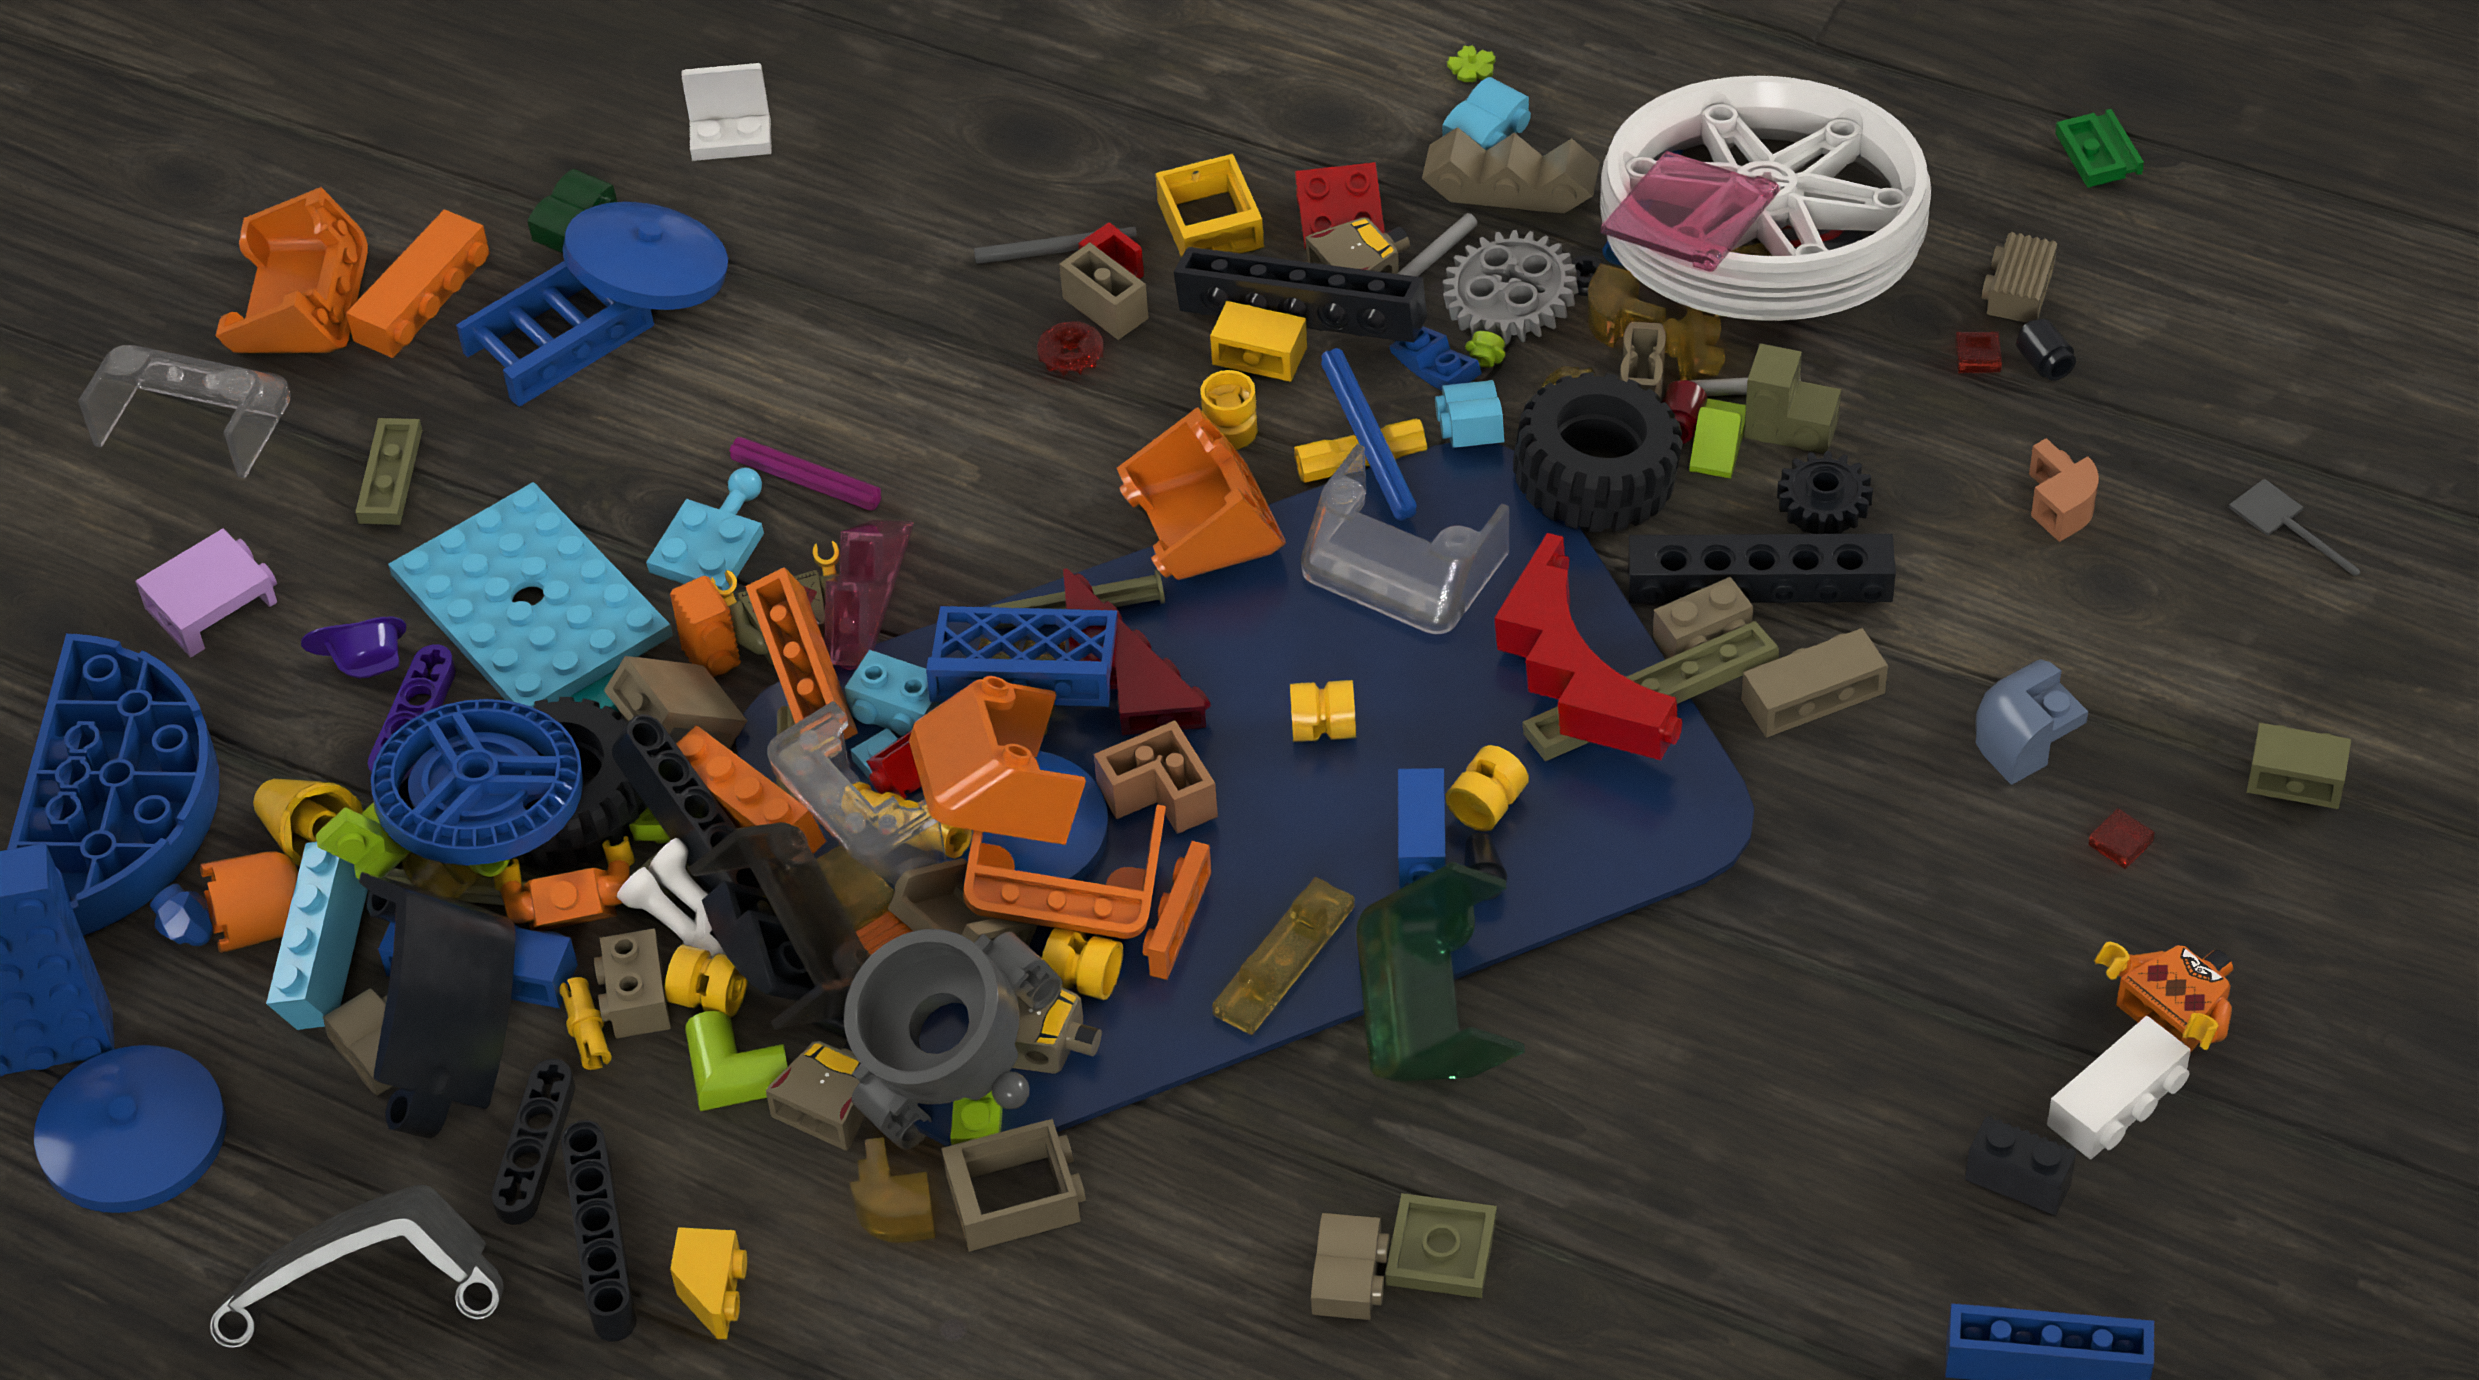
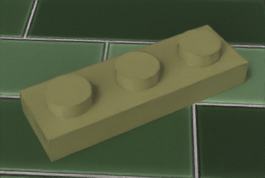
M378 418L355 512L358 524H401L422 435L420 419Z

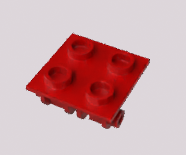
M1376 162L1295 171L1296 198L1300 209L1305 249L1306 236L1359 218L1370 219L1382 233H1385Z

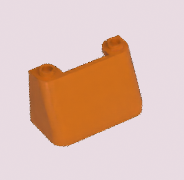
M322 187L245 217L240 232L239 247L242 254L257 267L245 319L237 312H229L221 316L216 337L225 347L235 353H331L345 347L351 332L346 312L358 300L368 254L367 239L359 225Z
M1198 407L1117 467L1124 483L1119 487L1122 495L1132 507L1135 508L1139 504L1147 512L1159 538V541L1153 545L1156 554L1151 559L1165 578L1173 575L1177 580L1261 558L1273 554L1286 544V540L1248 465L1234 446Z

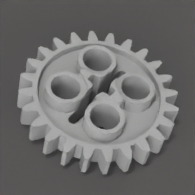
M1517 230L1512 231L1509 239H1504L1500 232H1496L1495 241L1491 243L1484 237H1481V247L1476 249L1470 245L1465 246L1467 257L1455 255V267H1447L1446 269L1448 279L1443 280L1445 292L1443 295L1446 309H1449L1450 319L1452 321L1458 320L1461 331L1470 328L1472 337L1477 331H1488L1501 335L1505 344L1509 343L1512 335H1517L1521 342H1525L1526 333L1530 331L1536 336L1541 337V326L1543 325L1555 329V317H1568L1566 307L1575 305L1574 294L1578 293L1575 264H1572L1570 253H1563L1560 243L1550 246L1549 236L1545 235L1540 240L1535 241L1533 231H1530L1524 239L1518 237Z

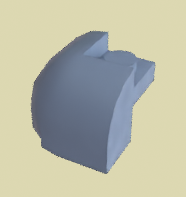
M2042 659L2036 660L1997 681L1985 693L1976 712V745L1983 756L2011 785L2047 766L2051 742L2087 723L2088 711L2060 683L2061 670L2051 662Z

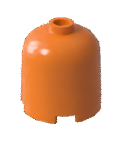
M271 851L200 864L202 878L211 876L212 882L207 883L208 890H205L204 894L214 930L213 933L223 932L224 939H219V942H217L220 953L283 937L299 873L294 861L283 853Z

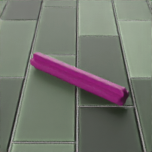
M737 437L730 446V458L752 468L869 511L875 510L881 502V489L872 484L743 437Z

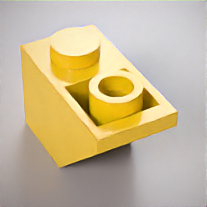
M678 1228L670 1267L677 1296L717 1339L727 1340L730 1321H737L739 1316L740 1295L736 1291L738 1279H744L746 1276L747 1252L746 1250H740L736 1230Z

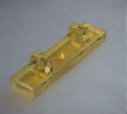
M1315 876L1213 1002V1015L1253 1035L1355 907L1354 896L1331 886ZM1299 921L1302 922V923H1304V924H1306V925H1308V926H1310V927H1312V928H1314V929L1312 930V929L1308 928L1307 926H1305V925L1299 923Z

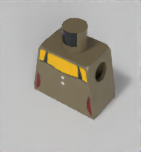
M1359 218L1306 236V256L1309 263L1393 274L1399 272L1398 254L1410 248L1409 238L1403 228L1398 226L1386 233H1382L1368 218Z
M1062 987L1053 1002L1037 1011L1032 1010L1017 997L1019 1029L1015 1047L1018 1058L1012 1068L1055 1074L1062 1070L1071 1050L1089 1056L1096 1054L1102 1032L1101 1029L1083 1024L1081 998L1076 993Z
M848 1040L840 1050L821 1041L813 1042L766 1089L772 1118L845 1151H848L865 1117L852 1103V1094L860 1083L852 1073L861 1063L852 1052Z

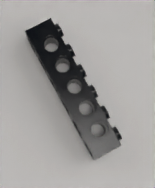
M1187 247L1173 272L1180 311L1199 313L1201 315L1220 316L1226 301L1306 318V328L1412 343L1415 342L1427 318L1423 277Z
M1893 534L1629 535V603H1671L1729 577L1733 579L1750 603L1893 602L1896 576Z

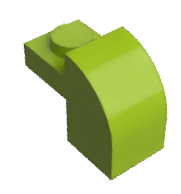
M374 803L362 814L344 807L316 834L317 847L354 864L357 879H360L362 872L385 877L411 853L394 841L381 826L374 809Z

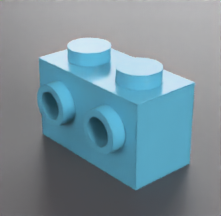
M872 650L868 651L845 686L847 704L852 717L865 724H875L888 728L900 736L910 732L915 721L943 703L930 702L925 668Z

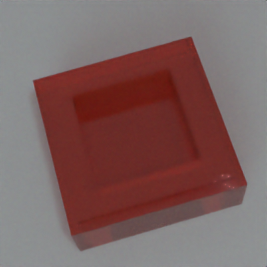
M1956 332L1955 346L1958 373L2001 372L2002 358L1999 332Z
M2117 808L2090 834L2088 845L2126 869L2153 843L2155 832Z

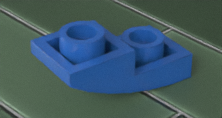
M1422 326L1414 343L1395 341L1389 346L1391 353L1403 365L1441 391L1442 385L1469 383L1482 374L1478 360L1451 350L1446 335Z

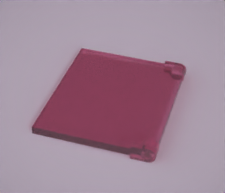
M1666 151L1601 225V233L1691 262L1693 267L1712 272L1775 198L1780 188L1775 181L1760 176L1756 178L1748 177Z

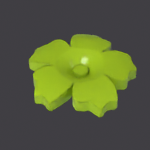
M1464 45L1463 49L1458 51V57H1449L1447 66L1453 74L1457 75L1458 80L1476 82L1477 78L1484 80L1487 77L1493 76V64L1496 61V56L1493 55V51L1486 52L1481 50L1476 53L1473 45Z

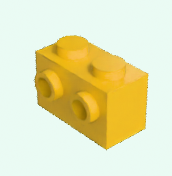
M1226 301L1210 335L1212 365L1292 382L1307 348L1306 318Z

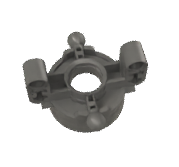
M923 929L903 934L887 942L876 950L861 966L850 986L845 1002L844 1026L846 1037L852 1052L861 1063L852 1073L860 1081L852 1094L853 1105L903 1150L912 1149L926 1137L914 1126L913 1123L921 1119L923 1122L926 1120L930 1123L932 1122L931 1117L917 1105L918 1103L943 1104L960 1100L964 1097L979 1100L992 1091L997 1105L1005 1109H1018L1025 1104L1029 1097V1084L1023 1075L1010 1072L1018 1058L1015 1047L1019 1029L1017 997L1032 1010H1041L1058 996L1062 988L1061 978L1040 956L1012 932H1005L993 941L985 934H982L973 943L971 940L955 932L941 929ZM950 1003L964 1004L968 1009L969 1024L967 1032L960 1043L951 1050L939 1054L922 1051L919 1037L922 1025L928 1016L940 1006Z

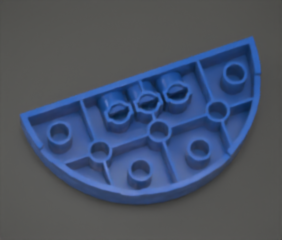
M66 633L7 850L43 843L47 844L83 935L115 923L141 908L164 890L191 861L211 826L217 807L219 767L217 755L200 706L190 688L178 674L165 663L143 650L137 653L122 648L119 641L92 635Z

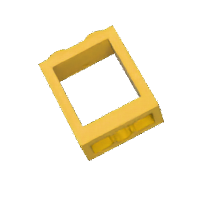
M1233 154L1155 173L1158 204L1181 257L1187 247L1233 253H1245L1264 248L1262 217ZM1225 192L1229 193L1237 213L1185 226L1176 206L1177 204Z

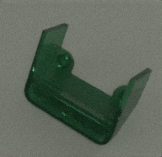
M1451 862L1364 909L1357 923L1356 934L1370 1069L1375 1076L1393 1082L1472 1078L1525 1053L1524 1043L1471 1026L1459 1032L1451 952L1463 947L1474 933V905L1507 889L1506 880Z

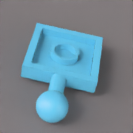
M750 468L735 470L728 480L730 493L720 509L686 499L647 560L646 564L649 573L682 584H686L701 576H708L710 579L713 577L716 586L720 590H728L730 585L726 581L725 571L733 572L737 578L764 535L762 523L736 515L744 502L751 501L760 494L762 480L759 474Z

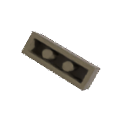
M1861 628L1847 634H1838L1823 643L1809 648L1798 649L1790 655L1744 671L1741 701L1767 738L1885 694L1888 664L1864 629Z

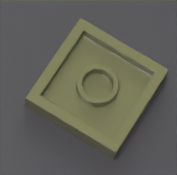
M1401 1193L1385 1273V1284L1388 1286L1482 1298L1497 1219V1206Z

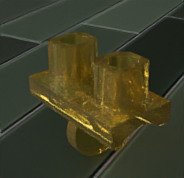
M1687 306V315L1679 321L1672 318L1666 320L1665 324L1662 325L1666 334L1665 353H1669L1670 357L1678 358L1680 380H1695L1698 373L1717 376L1725 362L1724 349L1713 347L1720 337V318L1703 315L1702 311Z

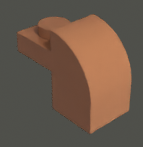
M2047 438L2033 445L2029 475L2039 485L2034 489L2031 516L2054 538L2061 542L2084 528L2091 520L2094 513L2099 481L2098 470L2088 456L2074 464L2066 452L2059 450Z

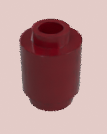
M1675 381L1667 386L1662 403L1666 402L1675 414V418L1679 422L1682 431L1681 440L1683 443H1686L1695 436L1699 410L1701 407H1705L1707 395L1699 385L1692 381Z

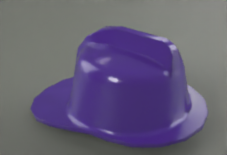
M389 616L368 619L358 623L318 628L301 638V647L315 655L332 656L338 669L348 676L359 679L369 678L394 670L399 666L398 639L406 632V623L401 618Z

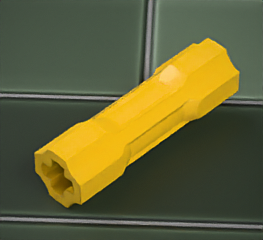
M1415 418L1386 425L1380 429L1395 459L1427 450L1424 429L1420 419L1417 420ZM1355 435L1334 440H1321L1294 447L1297 471L1301 482L1304 481V483L1336 476L1340 472L1370 466Z

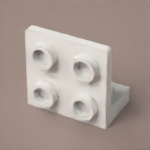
M761 64L696 68L682 71V83L690 121V152L692 161L772 154L771 120Z

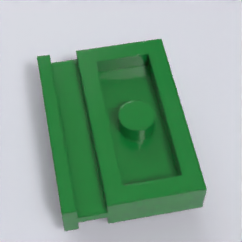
M2107 109L2104 115L2096 116L2095 113L2056 123L2055 134L2087 188L2124 179L2128 173L2135 172L2136 175L2143 173L2144 161L2112 109Z

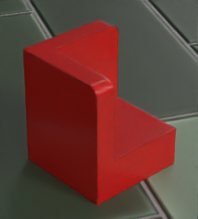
M1110 222L1078 243L1079 250L1088 243H1091L1138 279L1144 276L1142 248Z

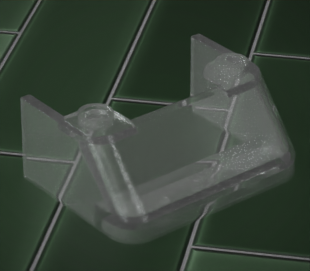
M122 345L114 348L106 355L78 402L93 445L96 447L103 446L138 388L234 408L236 411L223 432L237 477L246 478L287 408L291 395L285 378L275 373L135 345Z
M1356 444L1322 489L1301 554L1302 575L1312 584L1431 634L1446 633L1457 625L1509 553V506L1501 503L1481 532L1465 526H1450L1442 530L1432 543L1360 513L1365 504L1366 494L1365 447Z

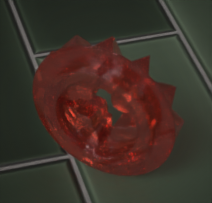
M1071 321L1059 323L1047 329L1038 340L1037 351L1039 361L1045 363L1048 372L1058 369L1064 377L1069 371L1075 370L1081 375L1085 367L1096 368L1097 359L1103 357L1104 343L1101 334L1094 327L1086 323ZM1076 347L1078 348V353L1069 351L1066 354H1064L1063 349L1067 348L1068 350H1073Z

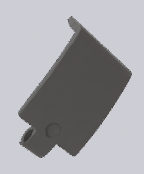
M414 1185L386 1194L338 1214L280 1247L251 1269L243 1282L223 1300L211 1318L210 1330L213 1338L222 1346L229 1348L241 1347L249 1341L260 1324L261 1312L260 1307L256 1303L257 1300L339 1257L401 1235L405 1236L432 1264L459 1282L455 1295L456 1306L468 1318L482 1319L491 1315L500 1302L504 1285L498 1270L481 1254L486 1245L484 1239L433 1188L426 1185ZM477 1282L483 1283L491 1290L492 1298L486 1301L475 1300L469 1294L467 1286ZM233 1311L244 1315L247 1320V1328L239 1330L229 1326L225 1320V1313Z

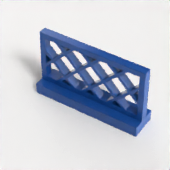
M940 606L932 657H928L926 667L930 702H945L972 682L983 679L986 676H995L1012 684L1053 690L1057 695L1054 705L1109 707L1111 694L1110 677L1118 623L1117 610ZM949 622H967L972 627L957 635L948 628ZM1001 623L1013 624L1016 627L1003 636L992 629ZM1045 624L1057 625L1061 628L1048 637H1045L1037 630ZM1088 626H1106V630L1093 638L1088 637L1081 631ZM981 635H984L992 642L979 651H976L968 644ZM1025 636H1028L1036 643L1024 652L1019 651L1012 645ZM1072 637L1081 645L1066 654L1057 645ZM959 650L967 658L945 657ZM1001 651H1003L1010 658H1012L989 659ZM1046 652L1056 659L1034 660ZM1092 653L1101 662L1079 660Z

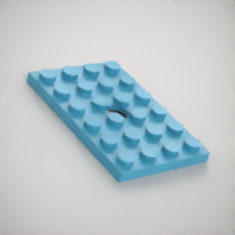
M534 482L388 564L394 579L506 701L534 707L535 701L547 699L549 703L559 701V697H570L616 670L624 656L638 657L673 636L670 623ZM538 587L543 590V599L535 605L531 606L526 601H512L514 595L524 588Z

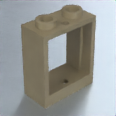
M1053 1118L941 1148L946 1178L969 1252L1081 1222L1078 1203L1086 1201L1082 1180L1079 1173L1070 1175L1067 1165L1073 1163L1070 1143L1067 1135L1058 1136ZM1048 1158L1059 1194L981 1215L970 1178Z

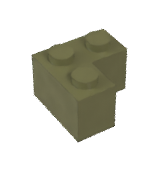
M1760 343L1747 380L1744 438L1822 454L1829 451L1839 420L1841 389L1800 381L1801 351Z

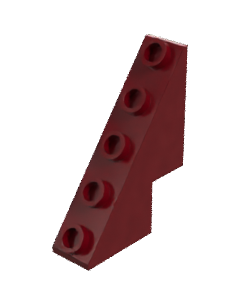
M1063 569L1066 609L1117 610L1110 602L1105 601L1103 603L1094 595L1090 583L1084 576L1079 573L1074 575L1069 569ZM1117 610L1118 623L1110 689H1118L1122 735L1146 733L1175 720L1181 730L1206 728L1205 711L1211 707V704L1204 692L1196 686L1191 688L1181 679V674L1174 663L1166 657L1161 659L1152 651L1151 644L1145 635L1137 629L1132 631L1122 622V617ZM1088 626L1081 631L1088 637L1093 638L1106 630V626ZM1072 637L1068 638L1069 652L1081 645ZM1092 653L1079 660L1101 662Z

